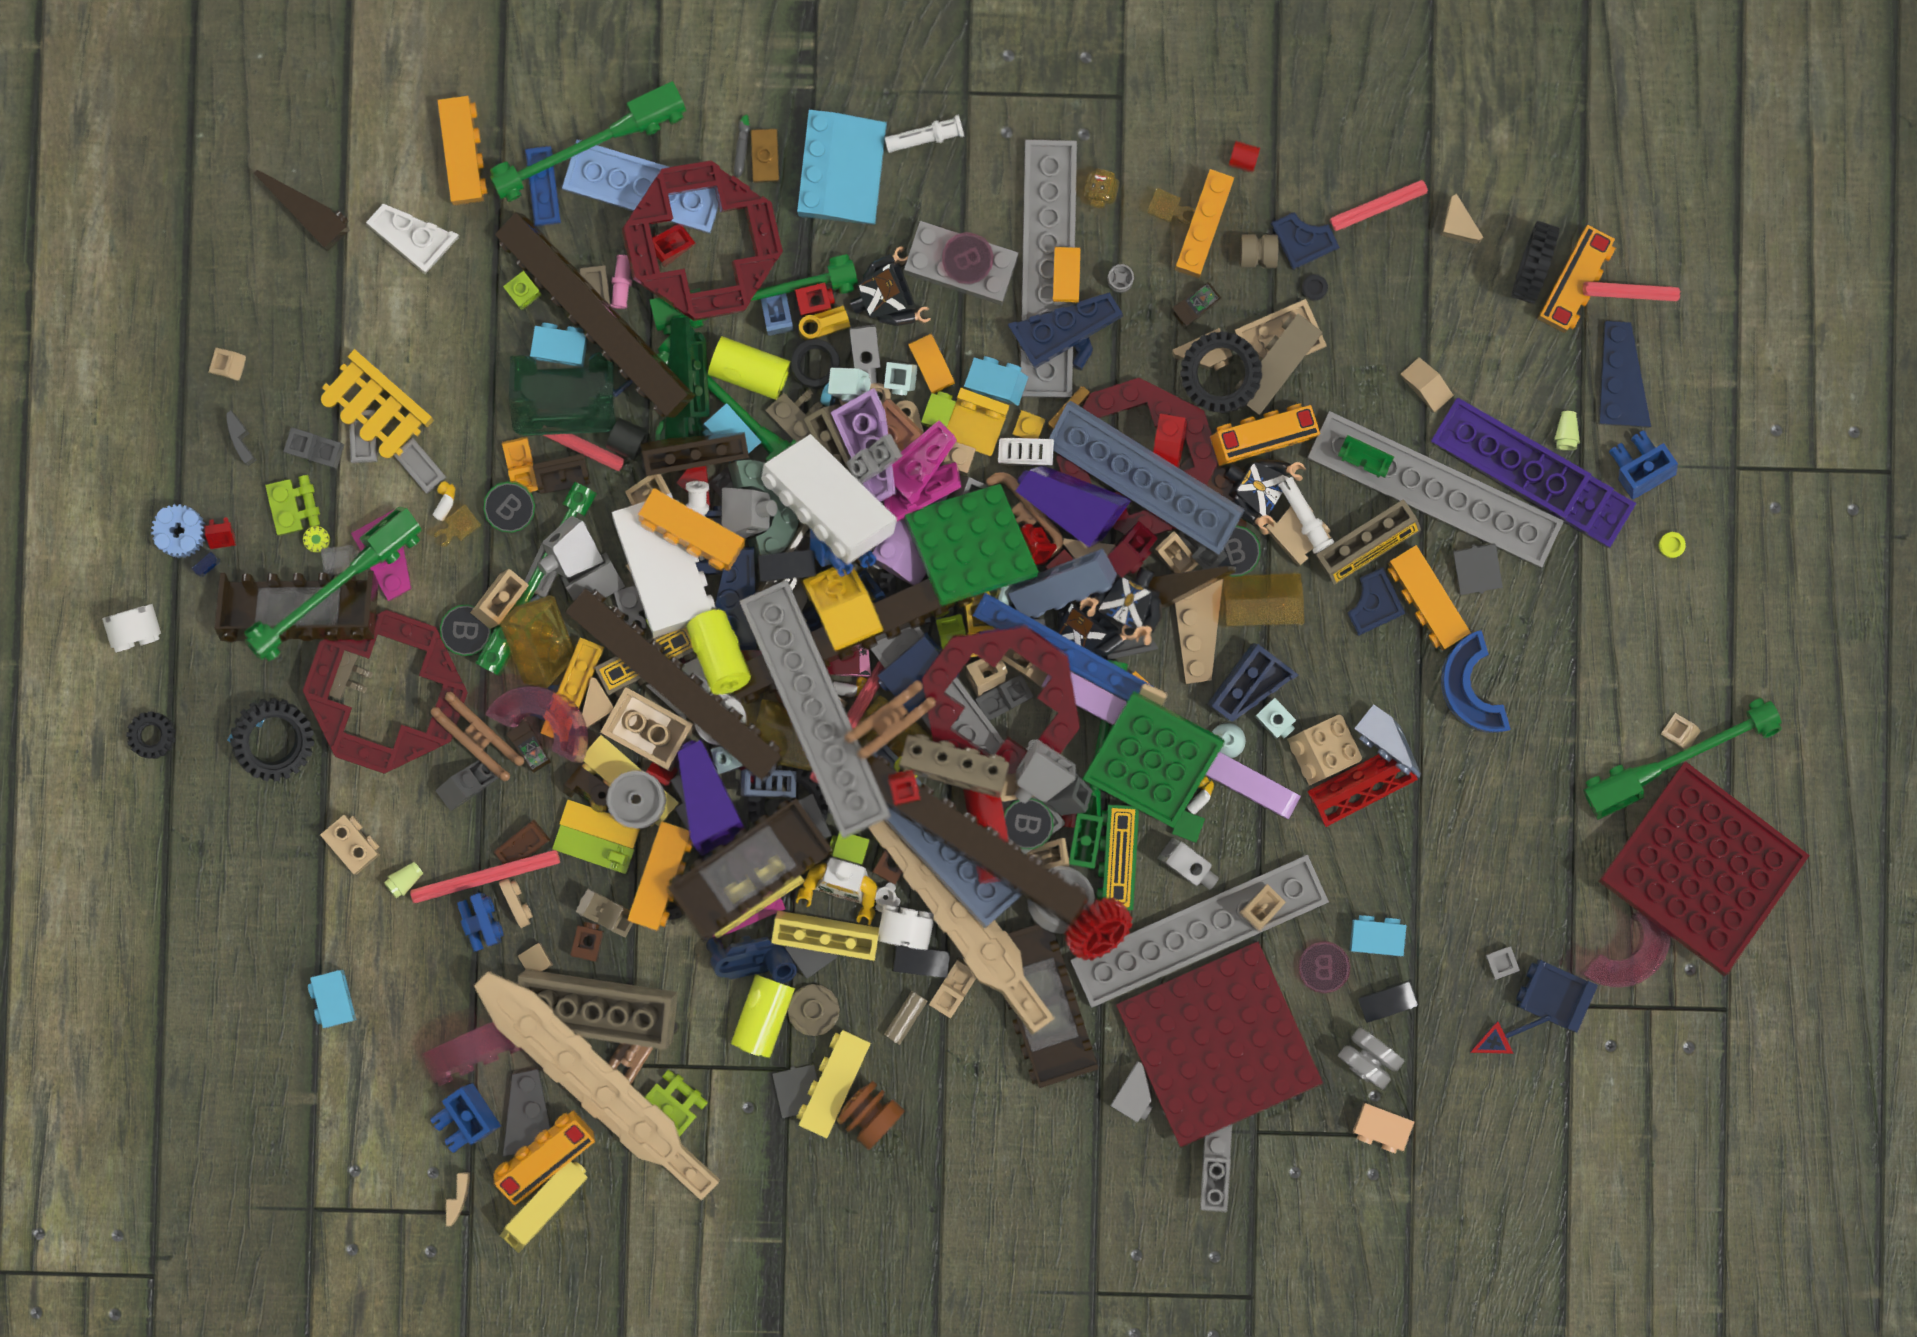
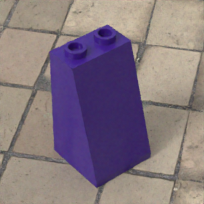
M1044 465L1032 468L1030 471L1025 470L1019 477L1017 483L1020 485L1015 490L1087 547L1094 546L1103 541L1131 502L1127 497Z
M693 740L684 744L682 749L677 752L691 841L699 854L703 856L721 844L733 841V837L746 828L706 747L701 740L697 742Z

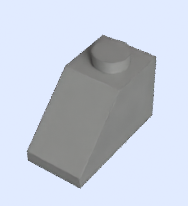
M1138 1061L1110 1105L1136 1122L1140 1118L1145 1120L1152 1109V1106L1149 1105L1151 1097L1144 1067Z

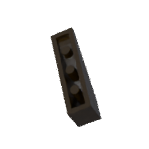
M259 170L254 172L259 180L327 251L350 231L345 225L348 220L339 210L334 213L329 207Z
M745 432L670 438L641 443L646 476L749 458Z
M1224 566L1156 576L1152 578L1149 587L1159 591V599L1161 600L1162 609L1235 573L1236 568Z

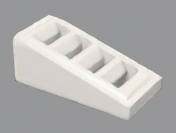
M1000 438L998 462L1007 466L1053 465L1054 440ZM1020 445H1022L1021 459H1019ZM1030 445H1032V459H1030ZM1040 445H1043L1042 459H1039Z

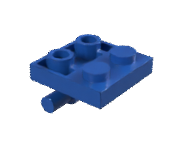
M484 893L470 896L476 913L475 916H472L467 900L457 903L462 917L460 922L465 936L468 935L474 952L484 949L478 931L481 930L487 946L502 943L500 937L504 936L500 922L494 921L492 912H495V907L491 897H486Z

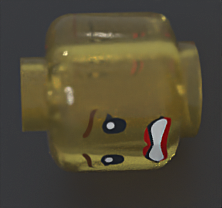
M1096 169L1095 172L1088 174L1083 196L1090 200V206L1104 209L1105 205L1115 202L1119 188V180L1115 178V173Z

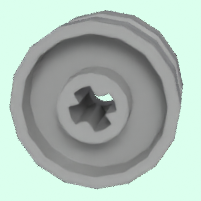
M634 770L621 774L613 781L608 789L607 804L609 812L616 821L626 827L641 829L651 826L660 819L665 810L666 795L663 786L655 777L646 772ZM636 794L641 797V802L637 805L632 803L633 795Z
M1053 867V869H1056L1065 876L1064 880L1069 884L1073 885L1075 882L1087 890L1086 895L1089 897L1087 904H1093L1095 899L1094 891L1086 877L1071 867ZM1027 900L1030 914L1042 928L1053 933H1065L1068 929V924L1031 900Z
M1358 1027L1351 1038L1362 1049L1361 1052L1345 1045L1337 1056L1350 1066L1349 1069L1367 1082L1370 1081L1381 1090H1384L1391 1079L1380 1066L1384 1065L1391 1071H1398L1405 1061L1370 1033Z

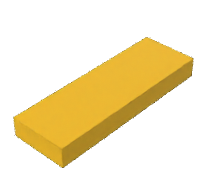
M567 800L560 821L561 825L634 849L640 829L626 827L619 823L610 813L596 812L589 806Z

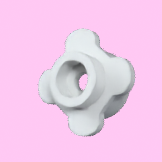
M887 883L882 888L877 887L875 897L877 904L875 907L879 912H882L883 905L898 907L900 904V899L895 893L896 886L892 883ZM884 895L888 896L887 900L883 899Z

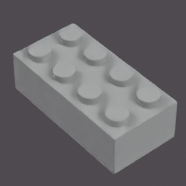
M920 221L904 268V274L1003 305L1018 259V252L985 242L990 248L992 255L991 268L987 275L981 280L969 284L958 282L945 270L943 258L948 244L955 238L963 235Z

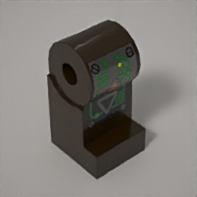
M1207 282L1196 292L1175 305L1171 313L1182 327L1187 329L1221 299V296Z
M527 721L506 733L533 773L551 763L550 758L543 749V745Z
M579 766L564 784L563 793L570 798L575 793L588 801L591 808L596 812L603 813L609 810L607 795L610 787Z

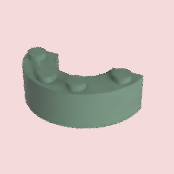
M741 460L728 464L733 487L769 493L770 500L775 501L777 504V513L774 516H770L769 529L748 539L749 547H754V563L758 564V555L781 553L786 549L796 533L799 519L794 511L785 506L780 498L763 484L761 477L765 463L756 460Z

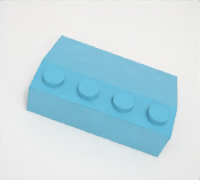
M809 110L797 210L798 216L875 225L886 122L835 112Z

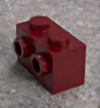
M1140 521L1117 542L1107 555L1114 570L1121 578L1129 571L1134 574L1142 566L1143 562L1152 553L1149 549L1158 539Z

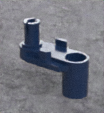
M744 936L740 938L739 943L730 944L727 949H725L720 938L715 937L717 944L713 938L706 942V948L712 956L710 960L711 967L718 977H728L732 980L769 971L775 982L785 983L796 975L797 968L785 946L771 943L772 939L768 937L752 940L750 936Z

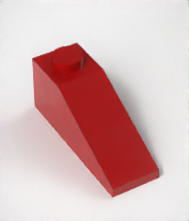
M1160 414L1153 453L1179 468L1188 422L1183 417Z

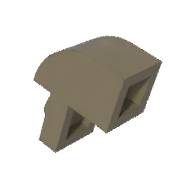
M589 889L581 898L579 906L575 911L625 938L634 923L628 921L630 910Z

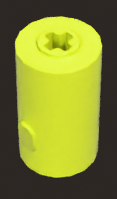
M721 336L713 354L708 375L777 400L786 383L791 361Z
M710 610L692 618L687 623L686 629L711 692L717 695L727 694L745 686L750 681L751 675L726 613L722 610Z
M755 974L731 1044L745 1052L771 1058L795 988Z

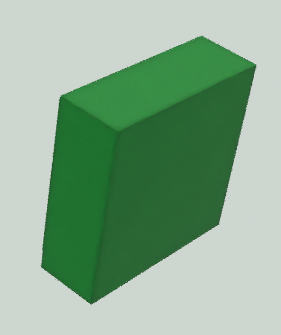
M1184 811L1176 823L1172 834L1196 843L1205 818Z

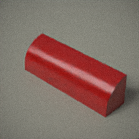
M963 788L967 812L978 820L976 822L983 828L986 826L993 828L1000 834L998 838L1007 842L1008 835L1001 798ZM976 865L979 884L1000 881Z

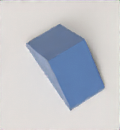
M786 294L761 299L769 336L794 331Z

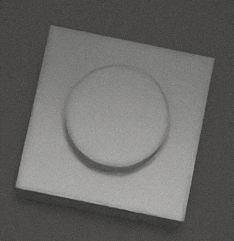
M1511 946L1485 955L1494 980L1520 971Z

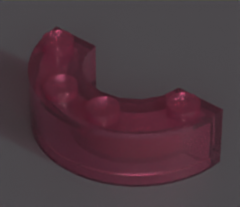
M535 686L515 688L497 698L485 713L486 716L507 727H517L521 720L527 716L539 714L550 723L553 729L554 743L552 751L572 762L583 763L588 747V730L585 719L576 704L556 690Z
M1636 911L1632 917L1638 924L1640 938L1634 953L1626 959L1618 961L1609 960L1603 955L1597 954L1580 974L1593 983L1607 987H1628L1641 983L1652 976L1664 962L1670 946V935Z
M491 1022L421 1054L433 1083L437 1082L441 1086L452 1081L453 1074L459 1072L460 1076L474 1071L473 1065L483 1061L485 1066L499 1060L497 1055L509 1050L510 1054L522 1050V1048L517 1047L497 1029L494 1022Z

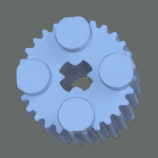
M181 504L162 508L157 513V516H155L156 521L152 522L154 524L151 527L154 530L151 532L154 535L152 539L160 550L172 557L186 558V555L190 557L191 553L196 554L195 550L199 551V546H203L202 543L206 542L203 518L192 508ZM181 525L185 532L180 533L179 538H176L177 535L174 534V531Z

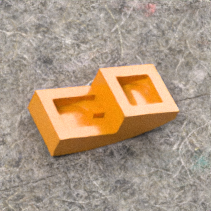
M1055 247L1053 302H1079L1080 248Z
M932 334L908 344L931 393L934 394L955 384Z
M528 437L502 442L510 482H519L525 485L530 492L538 491Z

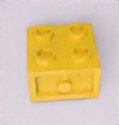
M960 388L947 429L955 436L957 443L975 448L976 452L992 456L1009 411V405Z

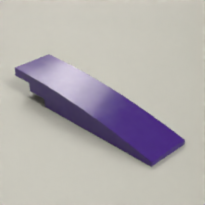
M1458 397L1431 440L1433 444L1609 549L1636 505L1632 500L1614 491V488L1593 477L1591 473Z

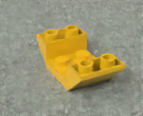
M854 566L851 573H845V576H840L833 567L816 574L815 577H809L800 581L809 601L812 600L835 651L883 631L868 593Z

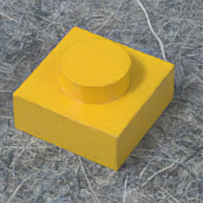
M1021 410L1012 435L1019 438L1039 439L1046 419Z

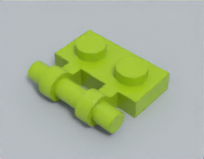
M308 475L298 477L300 487L295 489L291 479L265 485L278 536L304 530L301 520L307 518L310 527L320 526L318 518L320 511L319 507L315 505L313 497L315 490L313 484H310ZM303 496L305 510L299 511L296 497Z
M668 1069L662 1077L670 1084L664 1089L656 1083L645 1098L652 1105H657L674 1121L678 1135L681 1136L697 1117L689 1110L692 1105L695 1104L703 1110L708 1101L701 1096L702 1093L699 1090L695 1089L694 1091L683 1081L684 1078L681 1075L677 1074L676 1076ZM675 1089L688 1098L684 1104L671 1095Z

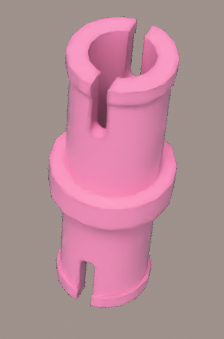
M617 255L615 277L611 281L614 286L610 306L617 309H627L629 287L632 286V280L630 279L631 269L628 256Z

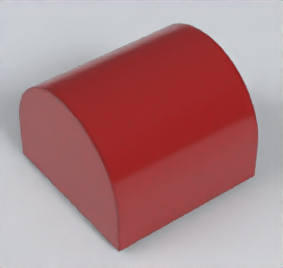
M1235 141L1228 166L1253 173L1260 147Z

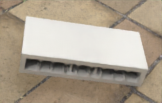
M811 434L764 464L761 480L766 488L772 490L780 498L781 502L794 511L798 519L802 523L807 524L814 531L816 537L824 541L831 548L833 554L841 558L847 565L894 534L897 518Z
M671 493L666 494L667 496L673 498ZM642 502L612 512V519L652 636L655 638L686 628L687 623L692 618L703 612L715 610L716 607L712 595L707 596L704 590V586H707L704 572H698L695 564L699 562V558L690 555L685 550L686 547L679 543L673 545L663 538V534L654 531V533L649 532L640 525L638 513L645 503Z

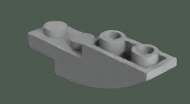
M1232 1125L1204 1137L1201 1210L1227 1212Z

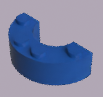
M1479 630L1458 642L1448 654L1441 674L1443 697L1452 714L1466 726L1486 733L1509 731L1511 729L1504 705L1484 703L1475 695L1471 688L1470 676L1473 667L1480 659L1489 655L1482 630Z

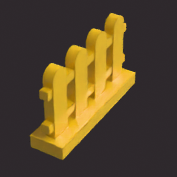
M354 349L348 356L352 361L349 366L343 364L340 367L343 372L331 386L326 383L322 387L325 392L321 396V402L328 408L334 407L337 403L341 404L344 410L341 412L340 418L347 425L353 424L358 419L364 425L360 429V437L364 441L370 442L376 436L383 441L379 447V453L383 458L389 459L395 453L400 456L404 452L401 449L404 443L413 434L418 436L421 433L418 429L421 424L428 428L434 419ZM364 373L371 378L368 383L360 378ZM357 383L362 389L348 403L343 396ZM383 390L390 395L387 400L379 395ZM376 400L382 406L368 420L362 413ZM402 407L410 412L406 417L399 412ZM395 417L401 423L387 437L381 431Z

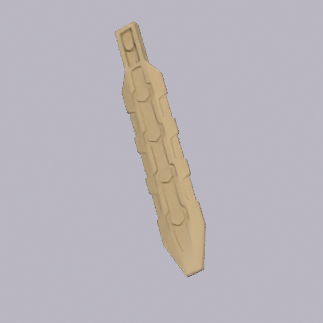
M885 821L868 827L881 847L888 851L904 873L903 877L912 890L917 891L934 915L933 919L943 932L948 934L964 956V962L977 980L1003 994L1031 1035L1052 1022L1055 1018L1024 977L1021 952L1006 931H1002L995 920L984 928Z
M489 971L474 985L497 1029L517 1047L525 1050L544 1068L543 1071L556 1083L559 1082L582 1103L581 1106L594 1118L600 1119L637 1158L663 1165L700 1200L719 1183L720 1179L682 1145L674 1121L657 1105H652L631 1086L630 1081L619 1070L613 1069L592 1050V1046L581 1035L575 1034L533 991Z

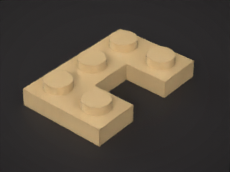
M1304 299L1235 330V333L1248 341L1257 351L1258 355L1264 359L1270 351L1266 346L1275 335L1280 338L1285 331L1282 325L1290 315L1296 317L1297 314H1300L1318 329L1319 327L1307 300ZM1322 335L1305 356L1327 346Z

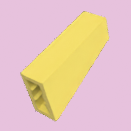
M570 1161L504 1228L500 1237L519 1253L588 1178L585 1175L586 1170L576 1161L573 1163Z

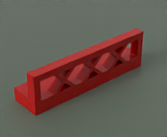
M1378 754L1307 792L1317 808L1323 824L1327 827L1418 780L1416 775L1410 772L1409 775L1395 779L1396 774L1401 771L1396 767L1398 762L1393 759L1388 762ZM1384 782L1381 789L1377 791L1372 790L1375 784ZM1361 794L1358 801L1354 803L1349 802L1352 796ZM1332 806H1339L1335 813L1326 816L1324 810Z

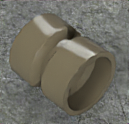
M1241 234L1240 267L1255 268L1257 264H1260L1262 268H1277L1278 235H1263L1261 239H1258L1256 234Z

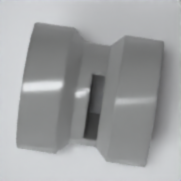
M1118 264L1110 270L1108 275L1110 289L1117 293H1124L1132 287L1134 273L1130 267Z

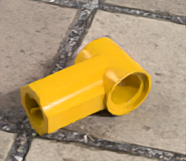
M844 305L816 315L803 317L798 328L800 337L805 341L808 339H818L819 337L850 328ZM811 322L817 326L818 330L814 334H807L804 332L803 326Z

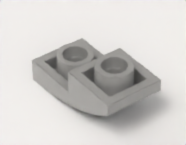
M891 434L882 436L869 448L859 451L846 463L852 475L863 484L891 466L902 455Z

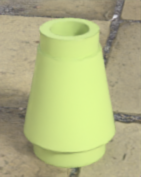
M1561 412L1554 439L1557 449L1565 451L1577 449L1580 439L1576 412Z
M413 862L387 876L388 879L384 884L397 899L409 891L420 876L423 875V872Z

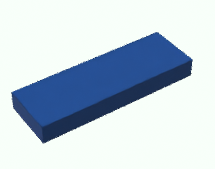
M552 147L525 149L527 167L551 156ZM554 166L529 177L536 227L561 223Z

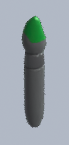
M744 115L739 122L740 133L734 163V173L737 178L742 175L745 166L748 133L750 131L748 115Z

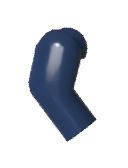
M1089 337L1074 345L1077 354L1073 359V367L1078 370L1083 369L1093 352Z

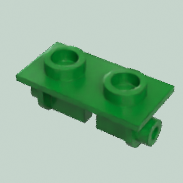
M1347 435L1338 453V456L1342 458L1341 461H1347L1357 467L1361 465L1364 467V470L1377 475L1378 478L1380 476L1386 477L1394 459V456Z

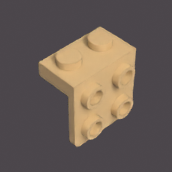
M1336 715L1287 739L1290 749L1295 755L1309 786L1362 760L1358 747L1341 715Z

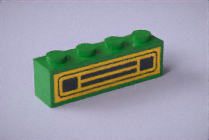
M1107 805V810H1102V825L1106 826V836L1100 837V851L1105 852L1104 862H1099L1098 877L1103 878V888L1097 889V899L1101 901L1105 897L1108 899L1114 897L1123 903L1128 910L1133 911L1139 809L1133 806Z

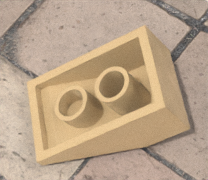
M625 687L600 733L672 772L679 760L677 751L681 750L682 746L689 742L696 728L694 724Z

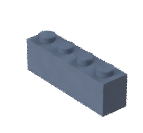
M1102 548L1042 571L1035 578L1015 583L1008 595L1019 612L1028 617L1037 618L1049 609H1061L1068 602L1073 600L1077 602L1082 601L1094 592H1106L1112 587L1117 573Z

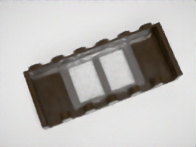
M368 571L367 580H357L354 575L279 636L281 642L288 639H300L302 641H312L314 639H326L329 641L374 639L378 599V580L374 571ZM220 573L214 629L220 641H245L247 637L244 632L251 625L261 621L263 625L267 624L273 628L327 585L331 578L327 573H319L318 581H306L303 574L294 573L293 581H280L277 574L270 573L267 576L266 582H255L251 574H243L241 582H230L226 573Z
M789 799L777 806L776 809L778 811L770 817L766 814L755 822L756 826L749 831L743 829L733 837L735 841L728 846L725 843L721 844L712 851L713 856L706 861L703 858L699 859L690 866L692 870L683 876L682 873H679L669 880L670 885L667 887V892L702 942L832 854V848L797 799L792 802Z
M1039 924L1009 933V937L1021 952L1024 977L1055 1018L1033 1035H1031L1017 1014V1019L1012 1020L1016 1034H1022L1025 1044L1020 1045L1024 1059L1030 1058L1033 1067L1028 1070L1032 1084L1038 1083L1039 1088H1043L1098 1070L1099 1067L1055 933L1042 928ZM1006 1000V1004H1007L1008 1010L1013 1009V1008L1011 1007V1005L1008 1003V1001Z

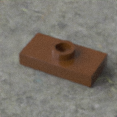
M532 820L493 852L502 864L528 858L550 839L538 823Z

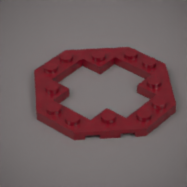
M712 160L662 168L622 228L633 280L693 321L744 312L783 252L772 202L764 196L761 197L749 189L748 185L735 176H730ZM715 188L720 212L745 208L755 257L737 259L731 262L737 286L690 294L685 269L660 273L649 224L667 222L673 219L668 195Z
M1141 378L1090 393L1083 409L1099 419L1147 403L1155 428L1158 426L1160 414L1186 418L1188 423L1185 438L1195 467L1184 472L1204 485H1208L1214 470L1218 466V461L1210 440L1212 433L1204 410ZM1058 454L1056 459L1062 473L1092 484L1087 471ZM1127 508L1112 527V529L1126 534L1140 521L1154 535L1176 529V527L1149 510L1129 515Z
M389 610L376 615L374 639H364L361 641L353 639L329 641L324 639L320 641L303 688V693L334 756L383 774L450 743L453 736L433 716L426 733L401 725L393 749L344 733L352 707L328 700L344 651L370 659L378 635L426 651L419 677L443 685L435 707L440 708L456 725L460 714L446 701L445 695L448 692H453L464 703L468 694L437 628Z
M1027 625L1002 630L980 631L979 633L968 635H953L922 677L925 699L932 697L936 701L934 707L928 711L933 742L938 744L940 741L954 744L956 749L965 750V748H971L979 751V755L990 757L989 753L951 727L963 712L965 706L945 691L973 653L995 668L1009 648H1011L1051 676L1037 698L1055 710L1057 714L1038 740L1061 754L1080 728L1068 654ZM1007 736L994 755L1003 757L1005 762L1009 763L1007 775L1016 774V770L1028 750Z

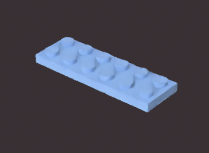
M596 145L571 157L562 189L634 211L662 168H668V166ZM715 188L668 195L673 219L668 222L711 234L719 207Z

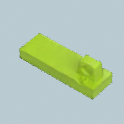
M560 825L552 848L553 850L627 874L635 851L634 849Z

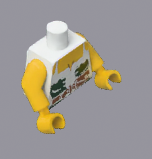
M829 858L825 863H818L810 868L803 883L804 887L798 890L797 904L800 899L804 898L807 899L806 907H809L813 897V890L862 904L863 907H861L857 916V922L860 923L862 917H866L869 920L868 925H871L876 914L872 907L875 904L877 885L875 881L868 877L864 867Z

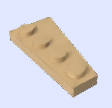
M1223 579L1175 603L1185 684L1212 680Z

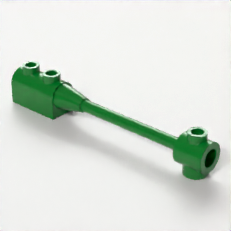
M671 81L627 102L629 113L611 124L608 129L518 172L508 162L500 163L491 168V176L489 177L499 198L503 199L506 197L508 202L518 199L522 196L520 190L524 189L523 180L611 138H618L637 132L642 133L644 131L649 136L661 129L660 123L668 120L670 125L681 121L684 119L682 113L686 112V107L674 82Z
M849 255L830 258V265H827L829 273L758 289L751 302L794 292L796 289L821 283H832L833 290L838 289L839 294L853 292L854 285H858L853 259L850 260ZM700 288L690 290V294L701 292ZM661 298L650 299L657 331L662 330L663 335H671V320L687 316ZM708 318L696 321L690 319V325L693 329L703 327V321L708 320Z
M671 335L658 348L659 353L657 354L668 367ZM708 375V389L724 405L727 403L761 441L760 444L769 454L764 463L797 443L796 440L789 443L764 426L762 427Z
M574 481L562 505L569 509L560 525L569 517H576L577 514L585 517L597 493ZM545 551L544 555L542 556L541 560H542L543 558H545L546 556H548L547 553H546V551ZM538 566L528 582L529 586L501 623L494 628L475 663L499 677L525 632L522 628L530 605L529 602L544 576Z
M397 507L359 539L365 548L349 564L350 566L276 626L271 628L267 624L263 625L261 621L251 625L244 634L247 637L245 643L252 653L260 660L264 658L268 661L273 660L280 654V650L277 648L282 644L279 636L354 575L360 574L379 563L382 564L386 561L387 564L395 562L400 557L398 550L404 545L407 548L416 545L420 541L417 535L422 530L410 511L405 507Z
M1107 660L1125 671L1128 670L1127 663ZM1102 719L1100 721L1095 755L1110 730V724ZM1090 784L1089 787L1092 789V794L1087 811L1077 813L1069 865L1095 869L1103 817H1101V791H1099L1098 787Z
M1762 698L1756 699L1749 704L1751 710L1746 712L1748 720L1658 763L1653 762L1624 769L1623 765H1618L1609 771L1610 777L1601 780L1599 776L1589 779L1585 783L1587 788L1583 789V792L1596 819L1604 818L1643 799L1644 789L1642 787L1661 775L1663 771L1753 729L1757 735L1761 734L1763 738L1774 736L1782 729L1780 726L1782 721L1775 705L1771 700L1764 702Z

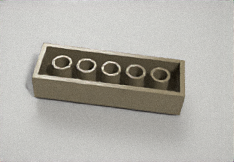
M528 969L518 976V985L533 991L553 1010V1014L575 1034L585 1038L665 1050L673 1043L678 992Z

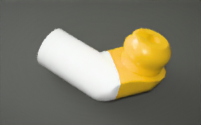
M442 481L437 489V492L442 494L443 497L433 513V516L441 521L445 520L452 508L456 491L454 485H450L446 481Z
M858 677L856 685L836 681L833 682V685L838 695L854 697L859 695L868 678Z
M1207 776L1203 778L1198 787L1201 791L1187 805L1188 810L1193 814H1196L1210 800L1214 783Z

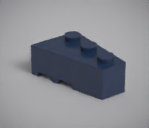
M1252 643L1206 705L1225 720L1233 722L1259 704L1261 700L1276 692L1288 681L1296 678L1298 674L1262 646Z

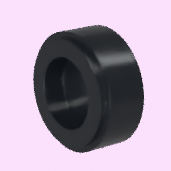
M1310 275L1302 284V293L1310 301L1323 299L1328 291L1327 281L1320 275Z

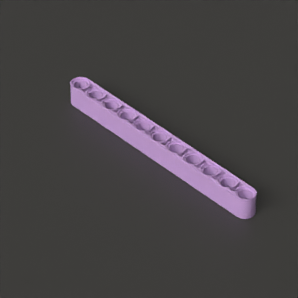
M1071 672L1076 706L1113 725L1125 706L1126 701ZM1046 676L1041 687H1045L1051 676ZM1220 752L1206 773L1207 777L1288 820L1301 797Z

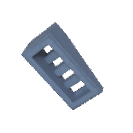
M744 769L741 772V796L796 797V771L774 770L765 781V791L761 790V780L757 776H755L754 790H750V777L755 775L748 769ZM772 776L776 777V791H772ZM782 777H787V792L782 791Z

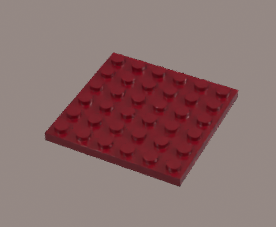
M1685 761L1661 792L1599 882L1722 976H1726L1810 855Z
M1258 941L1116 1004L1180 1148L1323 1084Z

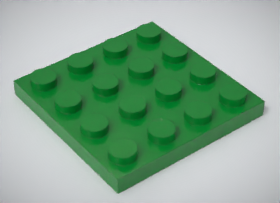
M1001 484L930 504L918 511L905 514L904 521L940 606L1038 576L1037 567Z
M1133 691L1084 773L1083 780L1174 828L1223 747L1225 740Z

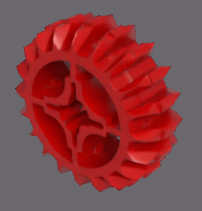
M1105 897L1101 901L1097 899L1093 904H1087V907L1082 910L1072 927L1067 925L1068 929L1065 931L1067 946L1074 955L1082 958L1084 961L1088 959L1092 961L1096 957L1102 958L1106 953L1110 954V951L1117 948L1120 942H1124V937L1130 933L1129 929L1132 927L1130 912L1123 903L1114 897L1109 899Z

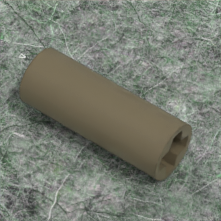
M911 991L884 1035L900 1045L928 1001Z

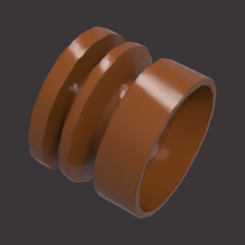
M874 1081L860 1088L843 1106L840 1116L836 1120L841 1125L850 1117L853 1122L846 1128L848 1132L859 1125L862 1130L858 1134L857 1140L867 1150H870L905 1112L893 1099L884 1106L880 1103L885 1094L883 1089L874 1098L870 1094L877 1086Z

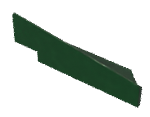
M689 317L673 318L671 320L669 368L694 393L695 397L675 418L666 417L665 439L703 436L700 417H710L706 339L701 332L694 331L690 325Z

